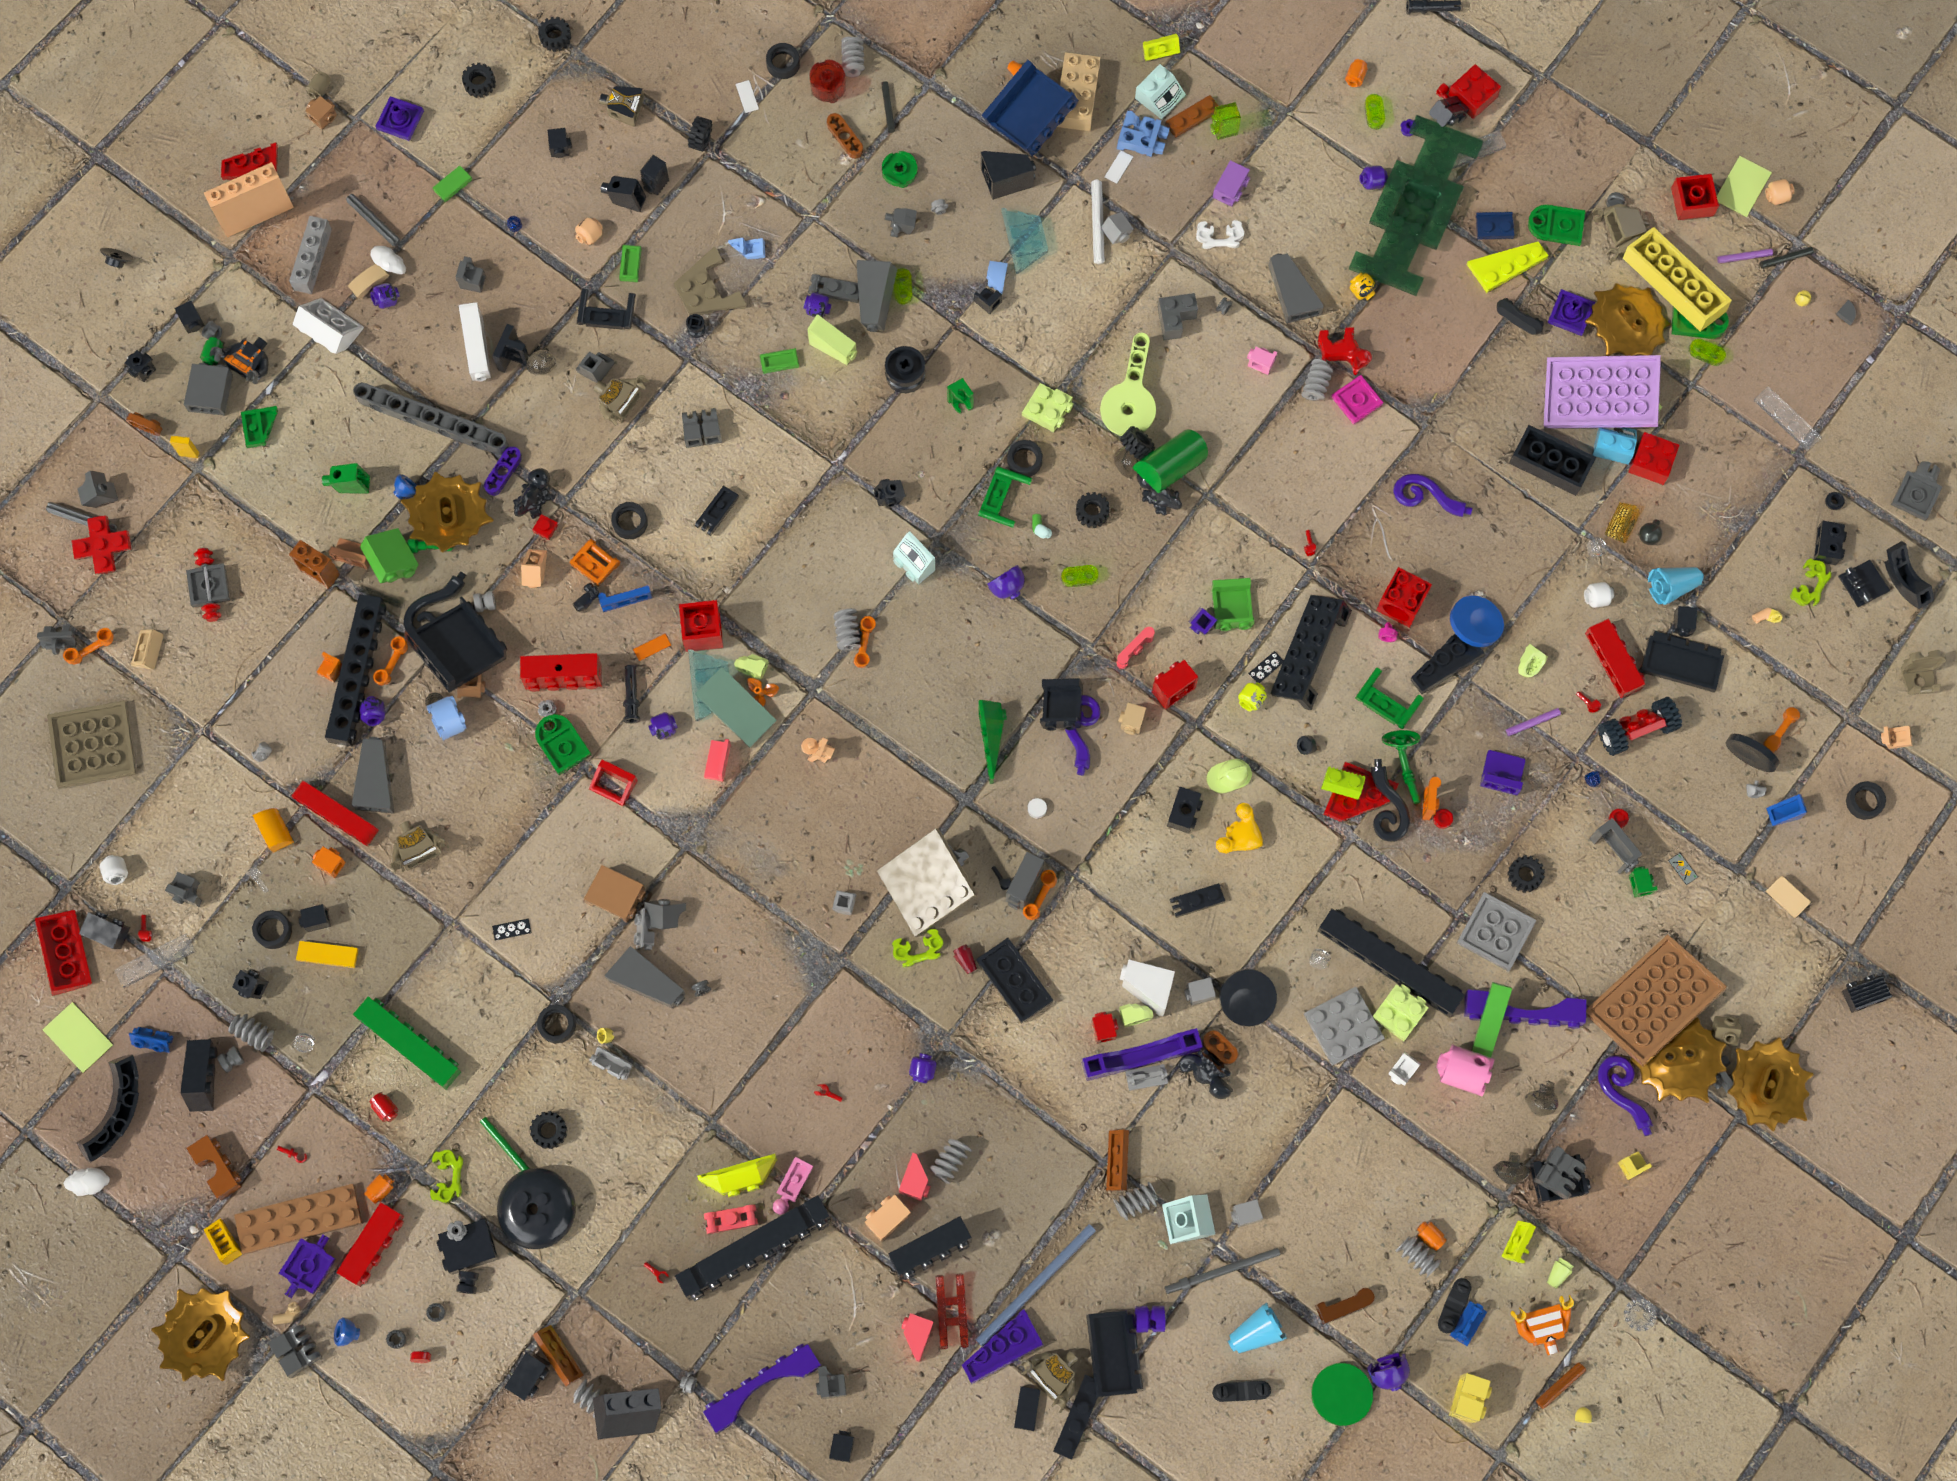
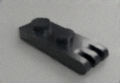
M723 485L697 520L695 527L699 528L704 523L701 530L705 532L710 527L707 534L711 536L737 502L739 495Z
M1219 883L1169 899L1170 903H1179L1172 906L1173 911L1181 909V911L1174 914L1175 918L1225 903Z

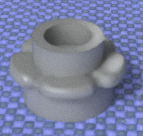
M944 199L931 203V211L936 215L945 213L948 208V204H946Z
M552 700L542 701L538 705V713L543 717L553 715L557 711V707Z
M461 1221L450 1223L447 1227V1236L451 1240L460 1241L467 1233V1228Z
M688 1374L687 1377L683 1376L680 1383L683 1393H693L697 1378L692 1377V1374Z

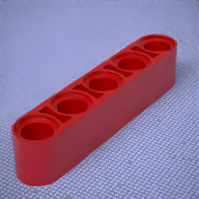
M301 781L291 795L294 800L365 846H369L379 832L375 826L305 781Z

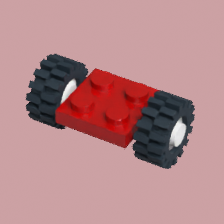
M1665 697L1652 703V711L1642 709L1637 711V714L1620 718L1619 721L1613 718L1599 724L1601 742L1603 741L1606 751L1614 756L1628 750L1629 743L1626 740L1628 738L1633 740L1658 729L1662 730L1665 734L1680 729L1682 727V719H1680L1681 714L1678 713L1679 709L1676 708L1675 702L1673 703L1670 697Z

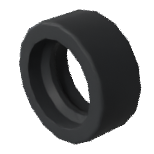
M788 43L773 45L766 54V65L769 73L778 79L793 77L800 68V57L797 49ZM779 54H788L793 57V64L790 67L780 69L773 65L772 60Z
M1031 440L1015 442L1008 451L1007 463L1009 469L1027 477L1035 475L1042 466L1043 454L1041 448ZM1023 449L1030 450L1035 454L1036 462L1028 468L1019 467L1014 461L1016 452Z
M624 502L619 504L611 515L614 531L621 538L636 539L644 534L647 529L648 519L645 510L637 503ZM628 511H634L640 516L639 526L632 530H624L618 523L619 517Z
M1864 781L1851 788L1846 797V805L1850 813L1856 818L1862 820L1872 819L1885 808L1886 795L1883 789L1876 783ZM1861 790H1867L1874 794L1877 800L1875 809L1865 811L1858 807L1855 801L1856 794Z
M270 910L257 916L252 926V933L255 940L263 947L277 949L286 945L290 940L292 925L285 915L279 911ZM269 919H278L282 922L284 928L283 934L274 941L266 940L261 935V927Z
M559 1004L544 1008L537 1019V1029L541 1036L554 1044L569 1040L576 1028V1021L572 1012ZM553 1013H561L568 1020L567 1029L560 1035H551L545 1028L547 1017Z

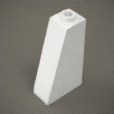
M477 302L459 305L469 373L473 381H484L487 378H491L483 316Z

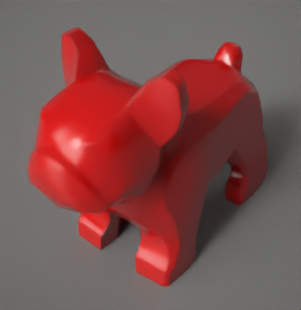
M1354 327L1345 328L1344 339L1335 343L1328 339V330H1321L1319 332L1318 347L1321 350L1323 361H1347L1352 366L1354 375H1357L1359 369L1366 367L1371 362V352L1361 349L1354 339Z

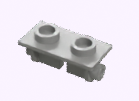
M645 908L637 912L634 920L635 925H637V933L634 935V944H636L637 951L643 947L644 950H652L654 946L655 932H648V929L655 928L650 927V915L647 911L645 913Z
M600 1046L597 1047L595 1055L593 1054L589 1060L593 1066L595 1065L602 1070L607 1069V1072L617 1077L618 1080H627L633 1065Z
M1164 1064L1125 1071L1129 1091L1168 1084L1167 1070Z

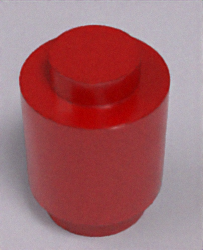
M380 1092L369 1101L371 1108L382 1122H391L397 1117L399 1109L387 1094L384 1095L383 1092Z

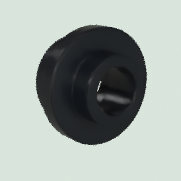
M1831 492L1826 496L1825 504L1831 510H1839L1844 505V497L1839 492Z

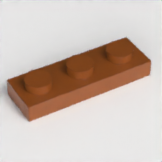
M1209 95L1168 119L1165 125L1170 128L1169 130L1176 138L1220 112V107L1212 96Z
M1129 1130L1109 1131L1106 1191H1127Z
M551 1325L537 1331L533 1335L565 1386L576 1382L584 1376Z

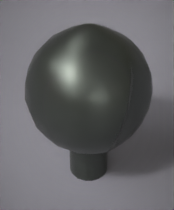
M1655 519L1652 523H1646L1641 527L1639 538L1644 544L1655 545L1661 540L1662 530L1659 526L1660 521Z

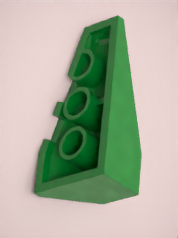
M978 700V714L989 783L994 784L1004 720H1007L1006 709H1002L1000 702Z

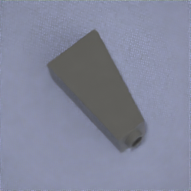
M1278 253L1270 257L1268 266L1286 323L1321 316L1324 309L1322 302L1288 253Z
M857 260L861 323L870 332L884 331L897 268L891 262Z
M378 737L363 738L352 806L355 810L394 814L386 745Z
M631 946L604 975L609 982L672 1009L675 1006L678 1007L685 999V992L681 987Z

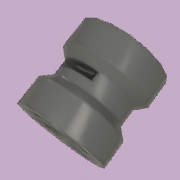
M235 1046L231 1047L227 1054L221 1053L217 1056L220 1065L226 1073L233 1070V1066H240L245 1063L241 1053Z

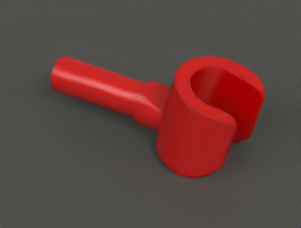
M1442 83L1438 87L1436 94L1439 97H1443V99L1448 98L1446 93L1449 91V87Z
M1306 530L1308 545L1304 546V551L1307 556H1311L1316 553V545L1312 541L1310 530Z
M1580 691L1576 693L1585 702L1589 712L1595 713L1600 710L1601 703L1597 699L1591 702Z
M141 915V930H139L138 936L141 941L150 942L152 931L146 930V915Z
M826 1084L817 1085L822 1088V1093L814 1091L816 1096H828L839 1102L842 1101V1097L829 1091Z
M648 1262L644 1263L643 1266L656 1276L659 1283H663L659 1280L661 1273L669 1277L665 1271L660 1272Z

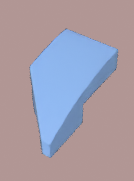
M744 238L728 240V243L746 259L765 258V241L763 238L747 241Z
M990 261L987 271L988 286L1003 294L1008 263Z

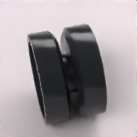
M901 346L890 351L885 360V377L891 389L898 393L907 394L915 392L922 386L925 381L926 370L924 357L919 350L910 346Z

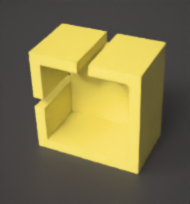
M1468 1373L1461 1375L1449 1416L1470 1423L1478 1422L1480 1418L1483 1419L1486 1413L1484 1401L1486 1398L1489 1399L1492 1387L1489 1386L1490 1381Z

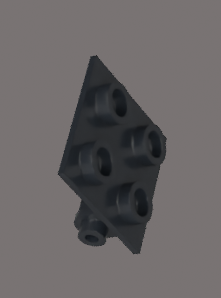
M1871 560L1854 568L1850 567L1844 573L1838 575L1858 608L1890 592V589Z

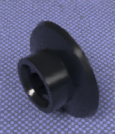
M112 248L100 249L101 254L106 256L105 263L110 266L123 268L124 262L133 260V257L126 252Z

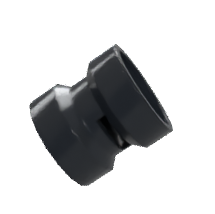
M692 314L687 317L686 326L688 334L693 338L702 337L706 332L703 317L699 314Z
M459 1271L458 1278L460 1281L456 1287V1292L476 1294L477 1287L475 1283L478 1280L479 1273Z

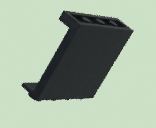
M460 597V604L418 629L414 630L412 626L404 629L405 640L449 693L506 660L507 647L505 643L497 639L494 630L491 627H487L483 617L480 614L477 615L473 605L469 601L466 602L463 597Z

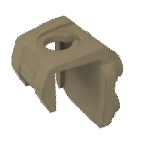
M1940 650L1928 652L1929 656L1927 657L1921 655V652L1911 653L1909 655L1910 658L1903 661L1901 675L1909 695L1934 693L1940 690L1941 684L1934 683L1933 670L1940 668L1946 662V657L1940 653ZM1916 674H1920V677L1924 679V686L1921 687L1915 684Z

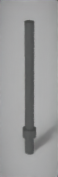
M1278 1248L1188 1279L1184 1277L1179 1279V1282L1165 1286V1292L1170 1294L1181 1289L1182 1291L1188 1290L1190 1286L1280 1256V1251Z

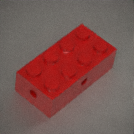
M597 653L520 656V679L525 689L531 692H537L540 689L557 691L559 688L577 690L578 687L596 689L597 687H602V664Z

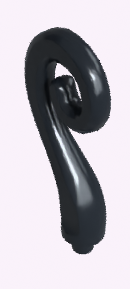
M460 571L457 577L453 575L442 589L415 600L405 612L404 628L412 626L416 630L417 628L414 626L413 620L421 608L448 600L457 595L465 585L463 580L466 574ZM424 611L417 616V621L423 622L428 620L430 622L436 616L432 612Z
M1374 759L1375 767H1371L1373 782L1377 789L1397 808L1400 815V824L1395 831H1385L1381 825L1382 820L1389 819L1390 823L1395 825L1397 823V816L1392 811L1383 810L1375 816L1373 828L1380 839L1395 842L1406 835L1410 826V812L1405 801L1389 784L1386 766H1382V759Z

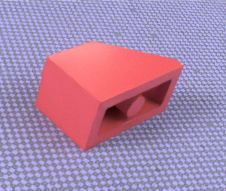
M912 1153L899 1188V1193L922 1201L923 1197L927 1198L931 1186L928 1185V1178L917 1154Z
M910 1313L909 1318H904L901 1328L905 1329L903 1333L915 1360L920 1362L934 1322Z

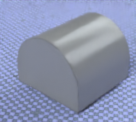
M837 891L832 909L840 914L852 915L857 895Z

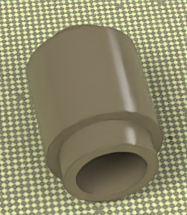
M319 71L307 85V94L313 99H317L319 96L323 97L330 86L331 78L326 73Z

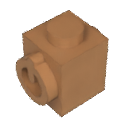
M321 96L311 100L305 110L309 120L322 130L329 123H332L337 116L334 109L335 105L329 99L325 100Z

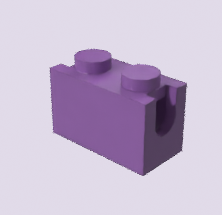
M1230 160L1214 188L1213 198L1232 207L1235 201L1238 202L1240 200L1242 188L1247 187L1250 181V177H1248L1250 169Z

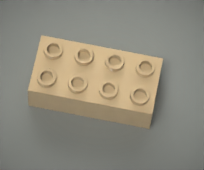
M1065 52L1060 86L1070 93L1073 92L1079 101L1076 107L1067 114L1063 123L1057 127L1084 131L1091 130L1101 57Z

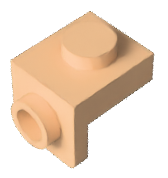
M1910 726L1884 727L1881 739L1888 749L1913 746Z

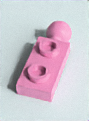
M797 1157L794 1158L776 1192L782 1196L781 1199H777L773 1203V1210L776 1214L783 1215L788 1211L789 1200L795 1203L813 1169L812 1165Z

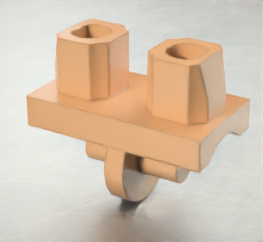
M807 738L801 745L803 752L811 755L808 757V761L811 762L818 759L825 763L827 759H831L835 748L827 745L828 740L825 738H821L818 741L814 738Z

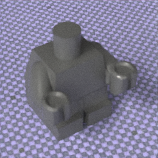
M896 208L892 214L886 213L884 220L891 221L890 227L893 228L890 236L897 238L900 231L910 235L915 228L917 211L908 208Z

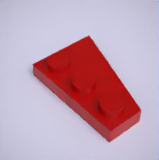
M277 142L263 149L261 147L254 149V152L245 155L242 153L221 160L222 180H233L271 162L277 172Z

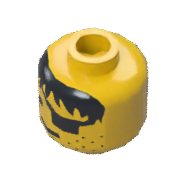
M1359 273L1350 281L1351 285L1349 288L1358 300L1364 298L1368 300L1376 294L1374 290L1377 284L1368 273Z

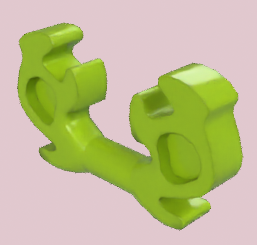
M1810 558L1803 565V569L1809 568L1805 575L1809 578L1817 576L1818 583L1812 593H1809V588L1805 585H1800L1798 588L1800 592L1793 588L1790 598L1795 600L1800 606H1806L1812 600H1814L1813 606H1816L1821 599V593L1825 584L1831 578V571L1826 575V567L1822 561Z
M930 929L927 931V934L931 935L929 939L923 937V943L929 949L917 955L908 954L911 951L908 941L904 946L900 945L902 942L901 938L894 940L892 943L894 958L898 961H905L902 967H910L917 962L940 958V953L935 954L943 946V940L938 934V930Z
M451 1150L436 1151L433 1154L432 1162L436 1163L440 1160L441 1165L437 1166L440 1170H447L448 1166L451 1165L453 1177L449 1188L445 1183H437L436 1186L439 1187L438 1192L435 1193L434 1190H431L430 1196L434 1202L449 1203L453 1199L455 1192L457 1197H460L462 1194L460 1177L463 1158L459 1156L457 1161L455 1154Z

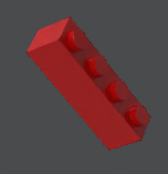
M1608 618L1589 627L1585 635L1622 699L1640 691L1645 685V678L1641 672H1638L1634 658L1629 656L1624 640L1619 638L1615 624L1611 623Z
M380 1202L336 1273L359 1287L362 1284L365 1285L371 1276V1269L373 1266L376 1267L381 1261V1253L391 1245L393 1234L403 1226L404 1216Z

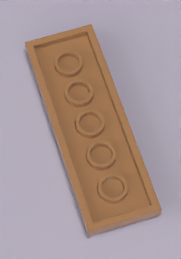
M354 1184L234 1215L241 1253L243 1255L298 1241L301 1238L306 1239L362 1224Z

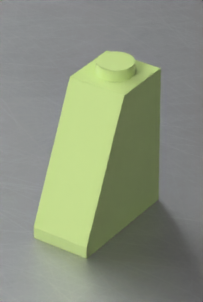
M816 315L807 329L809 345L846 365L850 360L853 361L857 355L856 343L821 316Z

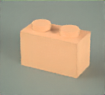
M896 1195L892 1197L887 1196L880 1203L882 1205L881 1208L877 1211L875 1209L872 1210L865 1217L867 1219L865 1224L881 1242L911 1216V1212Z

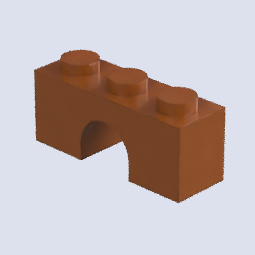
M206 1135L186 1149L199 1167H203L211 1162L215 1163L216 1173L206 1182L215 1197L222 1201L242 1188L240 1184L242 1179L236 1170L232 1171L229 1165L232 1163L226 1154L222 1155L219 1150L221 1148L219 1141L215 1137L212 1138Z

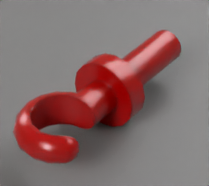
M279 1145L277 1147L278 1151L288 1154L289 1158L293 1156L298 1163H304L307 1159V1154L304 1153V1160L299 1161L297 1159L298 1153L294 1152V1148L289 1150Z

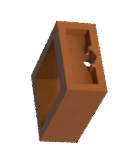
M299 540L289 553V556L301 572L328 589L340 576L330 558L302 540Z

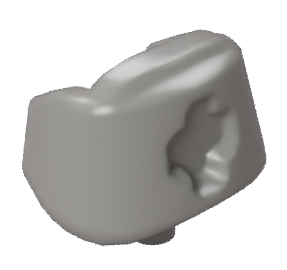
M261 742L258 749L252 752V757L256 761L262 762L271 754L272 749L266 742Z
M1755 781L1754 785L1747 784V796L1750 798L1762 797L1765 795L1767 788L1763 785H1758L1759 781Z

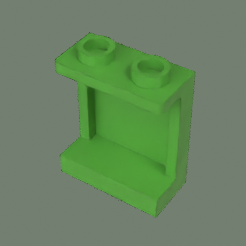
M1251 578L1212 581L1214 618L1217 619L1215 629L1229 631L1231 628L1247 630L1253 627L1254 617L1250 593Z

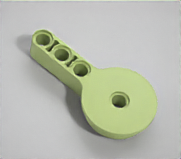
M1138 333L1133 338L1125 381L1109 389L1101 401L1100 414L1103 423L1110 431L1119 436H1122L1130 426L1138 427L1139 430L1145 432L1155 419L1156 404L1154 398L1142 385L1150 342L1148 335L1145 333ZM1142 341L1145 345L1139 346L1137 342ZM1139 358L1142 362L1135 363L1133 360ZM1133 375H1135V376H1137L1139 379H1138V380H1132V379H1130V377L1133 376ZM1130 407L1132 414L1126 415L1123 411Z

